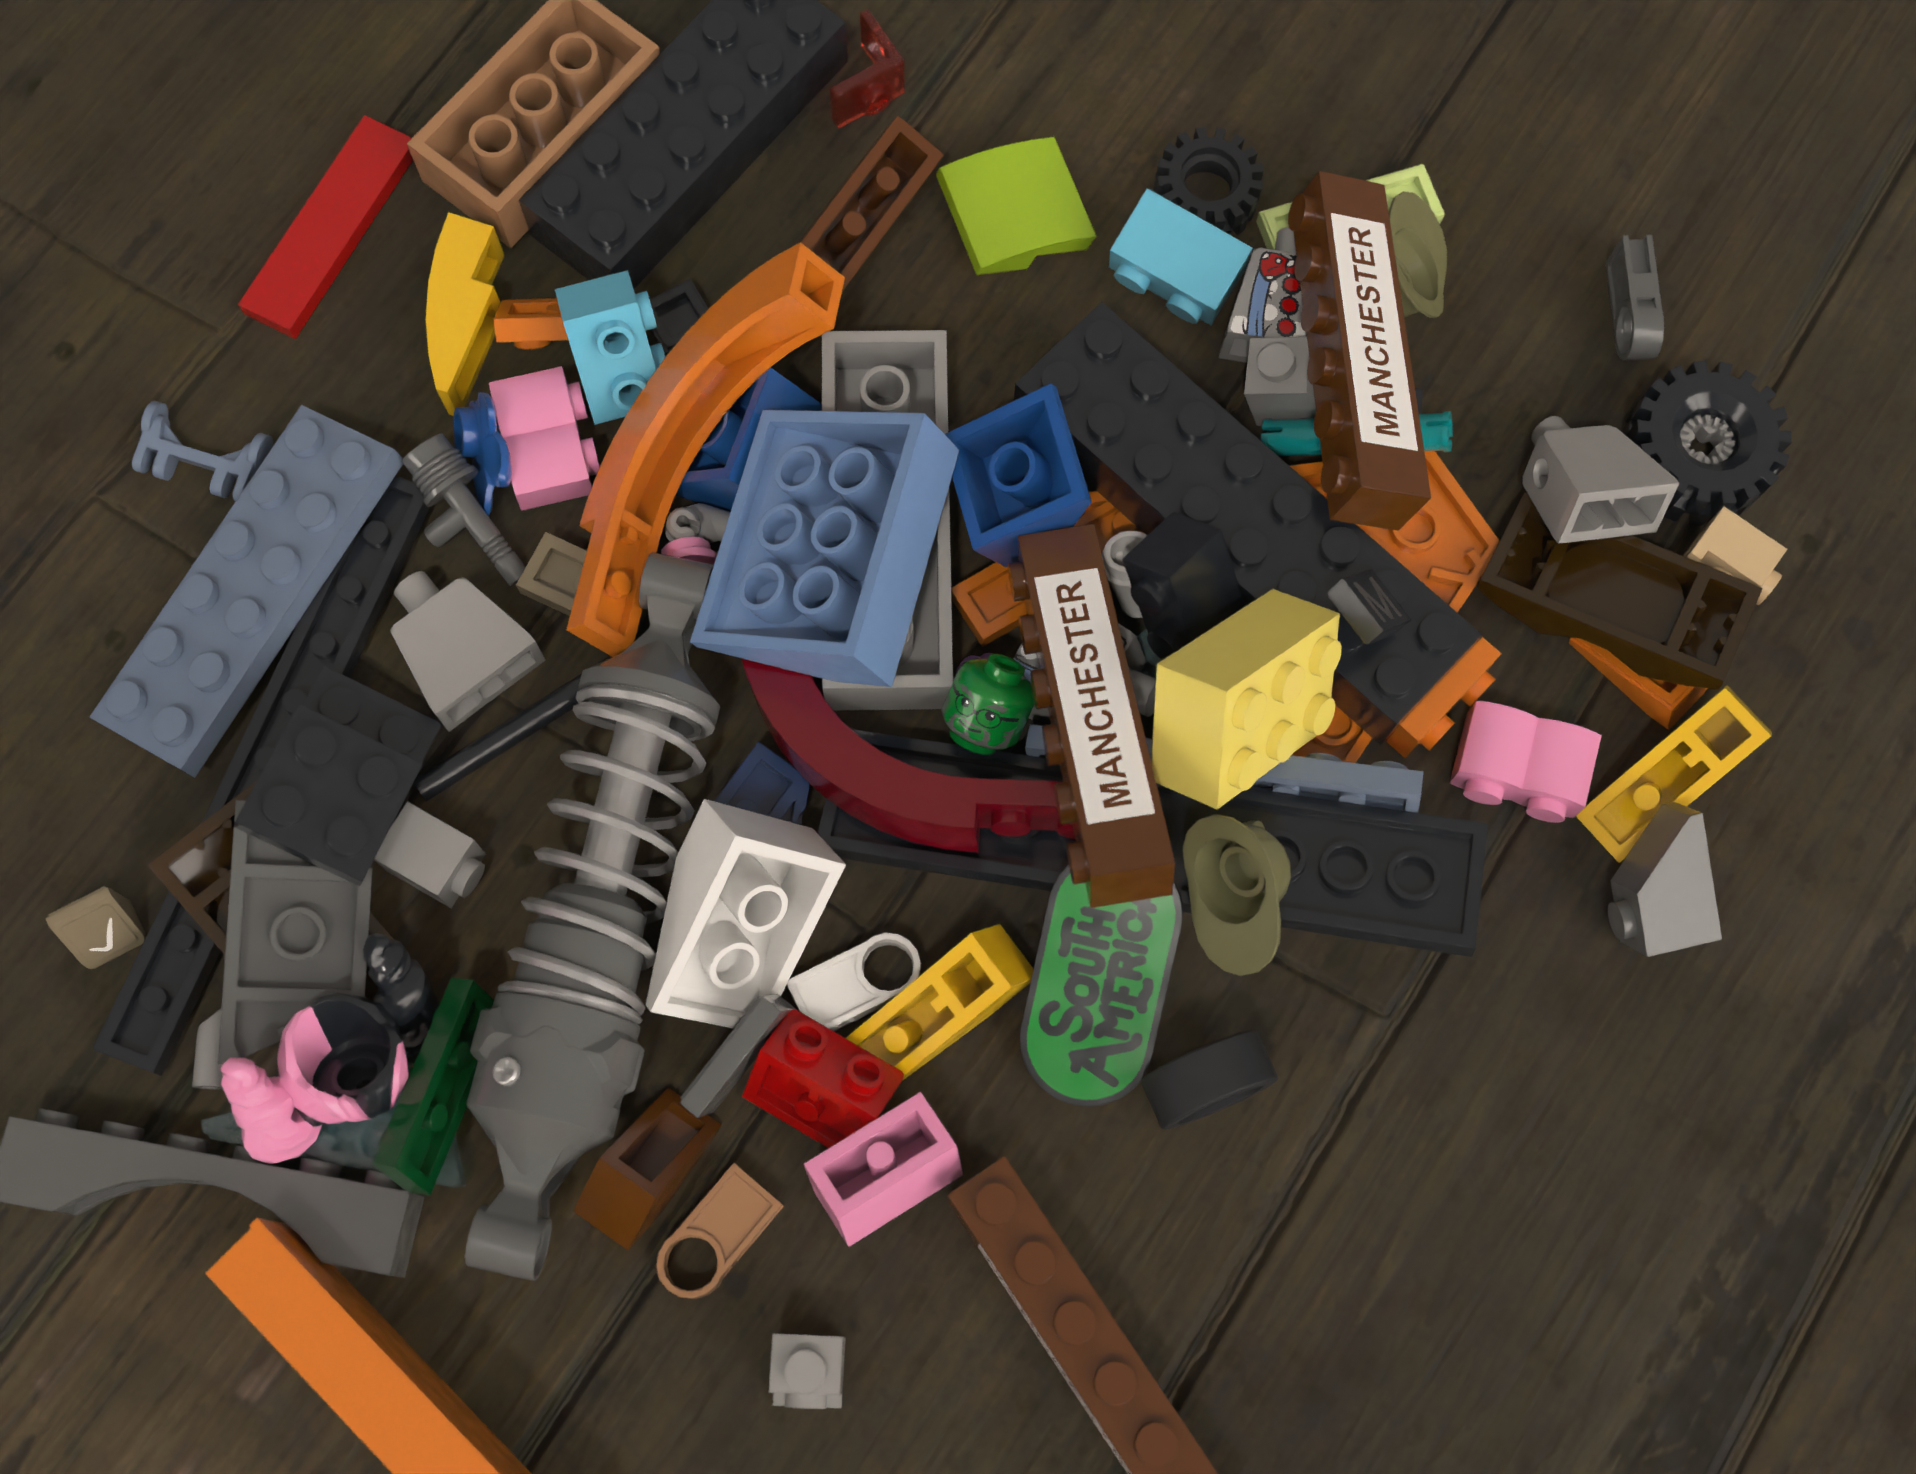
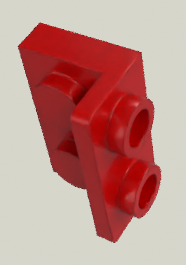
M792 1009L782 1019L760 1049L742 1097L827 1148H830L881 1117L886 1106L899 1088L904 1074L901 1070L800 1011Z

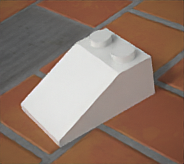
M704 799L676 857L646 1000V1006L649 1011L735 1028L759 997L774 994L781 996L846 864L813 828Z

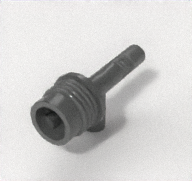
M443 433L427 439L409 452L402 460L404 466L413 476V483L420 489V493L424 494L423 501L427 507L436 505L443 500H446L450 505L449 509L424 528L425 536L434 546L442 547L466 527L478 545L487 553V557L491 558V562L495 563V568L509 587L514 586L526 566L518 555L512 551V547L508 546V542L504 541L505 538L501 536L498 528L467 488L466 484L477 475V468L467 463V460L459 453V449L453 448Z

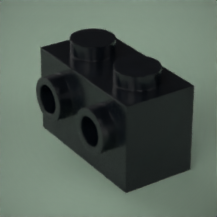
M1172 512L1122 559L1132 586L1130 589L1131 596L1140 609L1148 632V644L1152 651L1162 660L1245 607L1223 532L1220 528Z

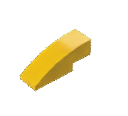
M448 212L435 248L428 281L426 330L428 355L435 387L448 414L454 416L455 408L465 407L495 338L493 319L500 305V300L492 284L505 255L494 226Z

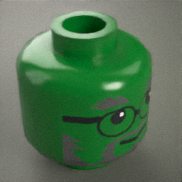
M991 654L988 659L975 658L961 665L941 711L945 724L950 728V737L957 744L974 753L990 755L995 753L996 750L1009 748L1018 742L1035 704L1031 682L1024 676L1025 669L1019 662L1005 655Z

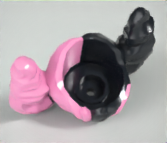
M378 933L369 935L365 941L363 948L364 961L370 967L368 974L378 988L373 1000L363 996L334 993L318 998L309 1007L292 1016L282 1031L277 1055L279 1077H268L264 1069L256 1066L254 1061L247 1058H229L220 1068L223 1073L221 1085L231 1104L236 1124L241 1128L243 1145L253 1159L274 1164L297 1158L317 1141L322 1124L365 1121L385 1114L395 1106L409 1078L407 1058L419 1054L432 1024L434 1012L440 1005L431 991L430 980L417 960L410 958L408 951L401 942L393 939L389 940L387 935Z

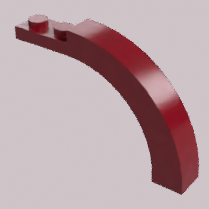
M742 659L747 679L763 720L782 753L800 775L818 792L851 816L880 831L899 838L947 850L979 852L980 828H991V831L996 834L1010 837L1026 835L1030 830L1057 831L1064 837L1075 839L1072 823L1060 824L1057 813L1054 784L1062 783L1063 781L956 777L926 771L906 764L878 750L850 729L827 704L811 675Z

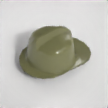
M1403 191L1393 198L1388 212L1404 318L1420 312L1427 317L1437 318L1443 313V290L1447 269V247L1443 231L1436 215L1428 204L1415 193Z
M1217 814L1201 818L1187 831L1183 845L1184 867L1188 879L1192 921L1198 942L1208 958L1225 972L1239 976L1260 972L1273 960L1280 943L1281 918L1279 901L1286 894L1291 879L1290 860L1282 844L1273 834L1265 830L1261 821L1241 823L1235 818Z

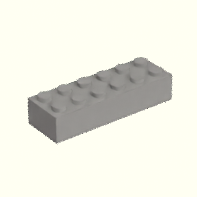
M946 330L828 331L822 334V411L925 413L944 434L948 433ZM949 489L892 687L842 683L823 679L824 699L832 710L942 709L953 683Z

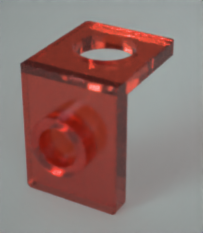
M869 9L860 12L861 45L874 65L830 88L832 120L838 128L849 124L863 115L872 116L881 112L893 99L905 93L904 59Z

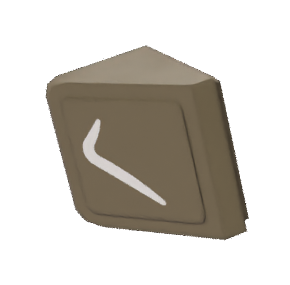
M102 887L48 914L49 917L45 918L49 928L76 959L88 969H95L142 945L147 937L131 901L108 887Z

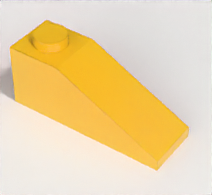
M1727 685L1587 804L1576 817L1616 861L1620 863L1627 857L1662 804L1676 802L1687 807L1769 739L1772 732Z
M1000 924L973 932L847 1036L846 1039L901 1070L904 1074V1080L991 1016L1029 985L1034 969Z

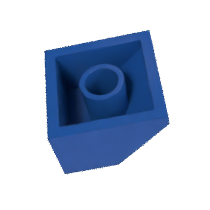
M770 367L736 400L721 418L695 456L675 496L731 512L762 410L821 411L822 404Z
M1052 383L945 434L959 449L952 478L972 548L979 554L1005 567H1008V563L1019 562L1018 536L1074 527L1091 504V498L1057 387Z

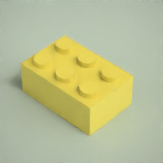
M1272 589L1157 663L1151 761L1156 783L1218 810L1240 792L1248 790L1256 780L1279 763L1287 761L1295 751L1314 737L1323 734L1330 726L1335 713V701L1331 698L1334 671L1339 663L1342 651L1341 643L1337 640L1340 613Z

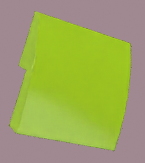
M1055 137L1017 142L979 152L940 167L936 173L976 275L1028 269L1036 256L1087 250L1096 238L1094 229Z

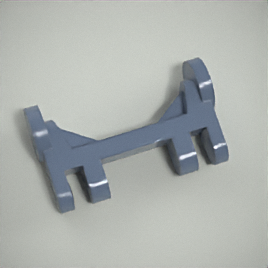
M151 401L142 415V435L133 456L132 468L134 471L145 474L150 470L153 463V476L166 481L172 478L178 461L214 471L210 482V493L222 498H226L230 494L234 481L237 478L233 490V500L236 502L274 446L270 435L258 433L252 442L245 445L242 450L220 457L183 446L170 428L167 405L158 401Z

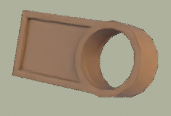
M733 1163L674 1234L662 1245L658 1252L656 1265L660 1281L668 1291L678 1297L698 1299L710 1295L720 1286L725 1276L784 1206ZM688 1238H700L709 1242L714 1248L718 1260L717 1270L711 1282L695 1290L677 1287L671 1280L667 1267L668 1258L673 1247Z

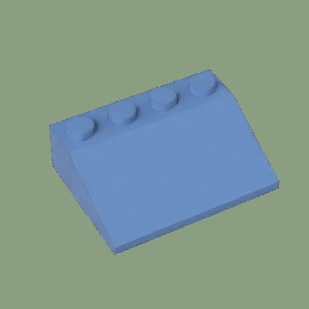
M762 410L690 643L698 648L835 682L892 687L959 449L925 413Z

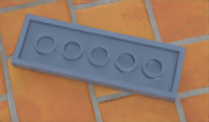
M301 405L98 703L90 718L195 778L403 465V458L398 452L383 443Z

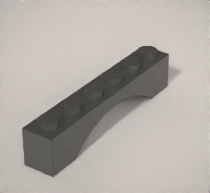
M38 1108L35 1121L9 1117L0 1146V1202L78 1216L109 1199L148 1187L183 1183L218 1186L238 1192L273 1211L304 1239L321 1263L405 1278L424 1196L405 1191V1189L384 1173L367 1170L365 1182L360 1183L339 1179L342 1169L341 1165L301 1158L299 1169L296 1171L273 1166L274 1164L253 1159L245 1147L235 1146L232 1158L208 1154L211 1141L169 1133L166 1146L142 1142L145 1133L144 1128L109 1121L103 1122L100 1133L77 1129L79 1116Z

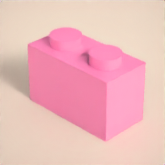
M921 1092L804 1163L816 1196L848 1247L963 1175L957 1145Z

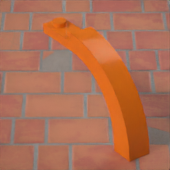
M801 242L776 255L748 274L714 303L684 334L648 380L647 386L640 392L614 436L600 465L579 524L580 527L591 533L566 630L612 657L622 654L635 642L642 608L639 605V592L646 561L649 554L657 552L662 530L674 497L691 463L710 433L736 400L770 367L804 343L834 329L845 277Z

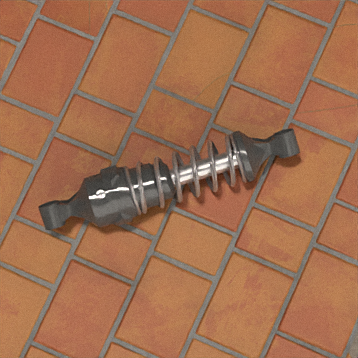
M654 552L649 554L641 579L639 605L640 608L646 609L649 612L650 628L622 654L582 671L576 700L579 704L573 706V712L582 721L604 729L613 730L614 733L607 757L580 750H567L560 754L564 765L574 770L602 777L595 806L555 798L547 803L551 812L558 816L590 824L582 855L546 847L534 851L540 862L577 871L575 882L557 885L545 892L543 899L527 897L521 901L527 911L538 913V918L528 925L523 948L514 947L508 951L512 960L519 961L514 981H506L499 985L498 991L500 993H496L493 1006L480 1012L470 1053L477 1059L478 1064L469 1093L467 1107L498 1151L504 1188L491 1205H480L475 1214L466 1244L465 1264L467 1267L531 1281L538 1279L549 1251L552 1220L549 1218L550 1197L563 1183L583 1154L614 1137L622 1099L625 1094L635 1090L645 1051L637 1042L641 1028L638 1024L642 1022L640 1015L643 1014L646 1008L635 993L641 971L653 966L656 957L654 950L642 937L646 924L658 921L664 917L667 904L658 890L637 877L660 876L674 870L678 851L671 841L655 830L670 829L692 818L695 810L683 792L670 783L682 782L703 772L706 761L696 745L691 741L703 739L713 734L720 710L719 703L691 668L688 654L693 645L690 643L713 570V564ZM665 740L678 746L693 758L694 761L690 768L667 772L658 771ZM655 789L665 794L682 808L680 814L670 817L646 818L652 790ZM640 838L652 843L668 854V862L634 865ZM627 888L657 905L656 910L643 912L635 900L626 896Z

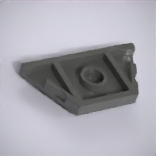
M236 800L234 823L246 801ZM234 827L218 1064H224L229 1058L246 1057L281 1041L282 1031L292 1016L309 1007L320 997L334 993L365 997L367 963L364 961L363 948L369 932L371 868H369L361 885L358 886Z

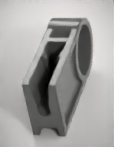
M1622 235L1605 263L1616 351L1621 360H1654L1658 357L1663 343L1664 315L1652 235H1646L1644 239L1629 240L1628 235Z

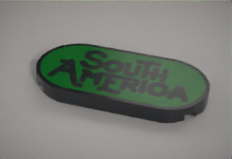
M1069 865L1057 878L1047 906L1020 1033L1021 1052L1029 1073L1036 1083L1053 1097L1077 1106L1105 1105L1130 1093L1146 1074L1154 1050L1183 921V900L1174 880L1172 895L1090 908L1085 883L1073 885Z

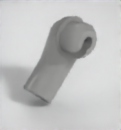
M703 503L677 508L667 517L665 524L666 537L670 542L683 537H700L709 543L722 541L730 512Z

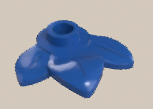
M480 392L478 393L477 401H471L468 407L455 408L453 436L455 448L459 449V453L463 457H472V466L474 465L478 470L477 475L473 478V484L479 504L489 515L493 508L495 485L497 487H509L512 468L510 452L506 441L499 433L493 399L488 393Z

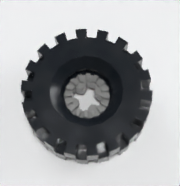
M1706 361L1693 362L1686 372H1684L1681 365L1669 370L1663 379L1659 377L1628 416L1626 420L1628 424L1622 430V433L1679 482L1664 515L1665 518L1676 522L1683 513L1690 514L1689 525L1702 526L1711 516L1714 517L1723 506L1739 516L1765 493L1779 478L1777 475L1786 467L1790 455L1783 452L1792 443L1791 431H1779V428L1788 419V415L1784 406L1772 410L1769 403L1776 394L1768 385L1760 392L1751 386L1757 377L1751 372L1745 370L1739 378L1730 375L1733 364L1719 362L1711 372L1707 370ZM1696 437L1700 443L1710 441L1714 449L1705 456L1702 451L1695 452L1694 449L1690 450L1689 448L1691 446L1690 443Z

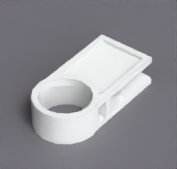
M883 933L875 935L868 941L789 979L787 987L801 1013L830 1030L836 1031L885 1006L920 976L921 962L918 951L910 940L899 934ZM885 945L897 946L906 951L913 964L912 976L909 981L901 988L891 991L880 990L874 987L864 977V965L868 955L877 947Z

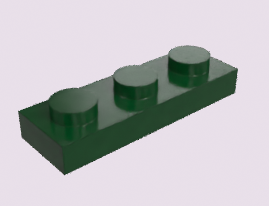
M450 979L440 1005L434 1012L432 1024L415 1064L408 1073L409 1078L389 1125L382 1134L379 1148L372 1162L375 1167L409 1193L431 1196L467 1108V1101L478 1064L477 1059L470 1053L481 1010L492 1007L494 1004V999L471 979Z

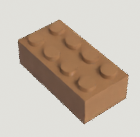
M548 0L407 143L422 181L471 219L494 226L498 239L509 248H512L529 230L519 199L660 55L659 46L596 0Z

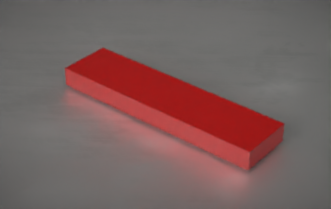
M366 115L363 116L238 303V306L245 315L293 339L297 338L412 163L413 158L407 146V143L412 139L411 137Z

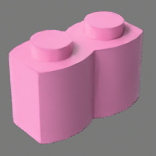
M562 366L489 382L500 433L506 441L510 452L511 481L521 511L588 496L592 488L590 476L597 475L600 465L593 438L583 440L580 438L576 420L588 418L579 382L567 384Z
M1476 701L1466 714L1450 783L1464 789L1463 795L1472 801L1487 805H1498L1502 803V799L1512 800L1527 807L1526 813L1535 819L1554 823L1563 822L1565 817L1574 818L1586 806L1602 735L1574 724L1538 718L1513 707L1492 702Z

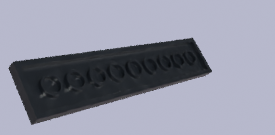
M852 729L859 737L883 753L926 771L977 779L1063 781L1060 764L1048 766L1046 758L1002 751H996L990 755L978 754L955 744ZM1156 783L1175 860L1174 882L1175 885L1177 884L1183 900V912L1192 913L1183 857V845L1187 831L1199 819L1217 814L1235 818L1241 823L1261 821L1265 830L1273 834L1284 847L1290 860L1291 879L1286 894L1279 901L1282 928L1472 957L1476 948L1488 823L1252 788L1240 792L1217 810ZM827 798L825 799L818 835L842 859L1052 891L1060 873L1069 865L1066 844L1076 842V839L1064 837L1057 831L1030 830L1026 835L1010 837L996 834L991 831V828H980L979 852L941 849L914 843L880 831L851 816Z

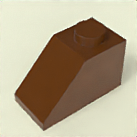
M669 1087L599 1158L573 1210L574 1213L626 1250L633 1246L664 1211L722 1126V1124L709 1115L697 1118L680 1104L682 1101L681 1096Z

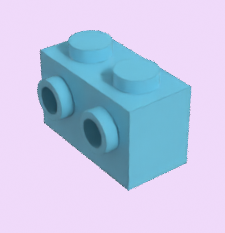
M1147 188L1110 249L1109 268L1116 271L1114 273L1115 279L1128 289L1139 294H1144L1148 289L1167 300L1166 307L1177 317L1196 324L1200 319L1212 326L1246 269L1253 248Z
M628 270L555 289L563 324L595 425L626 417L640 392L647 386L646 383L665 358L661 343L649 346L646 331L657 328L647 291L635 294Z

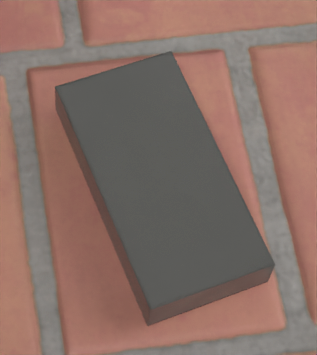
M779 994L759 997L680 1097L682 1099L680 1104L697 1118L715 1112L758 1057L760 1049L782 1019L795 1008Z

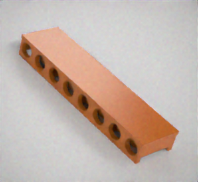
M256 1218L249 1225L251 1229L205 1273L393 1474H532L332 1264L321 1263L304 1239L288 1224Z

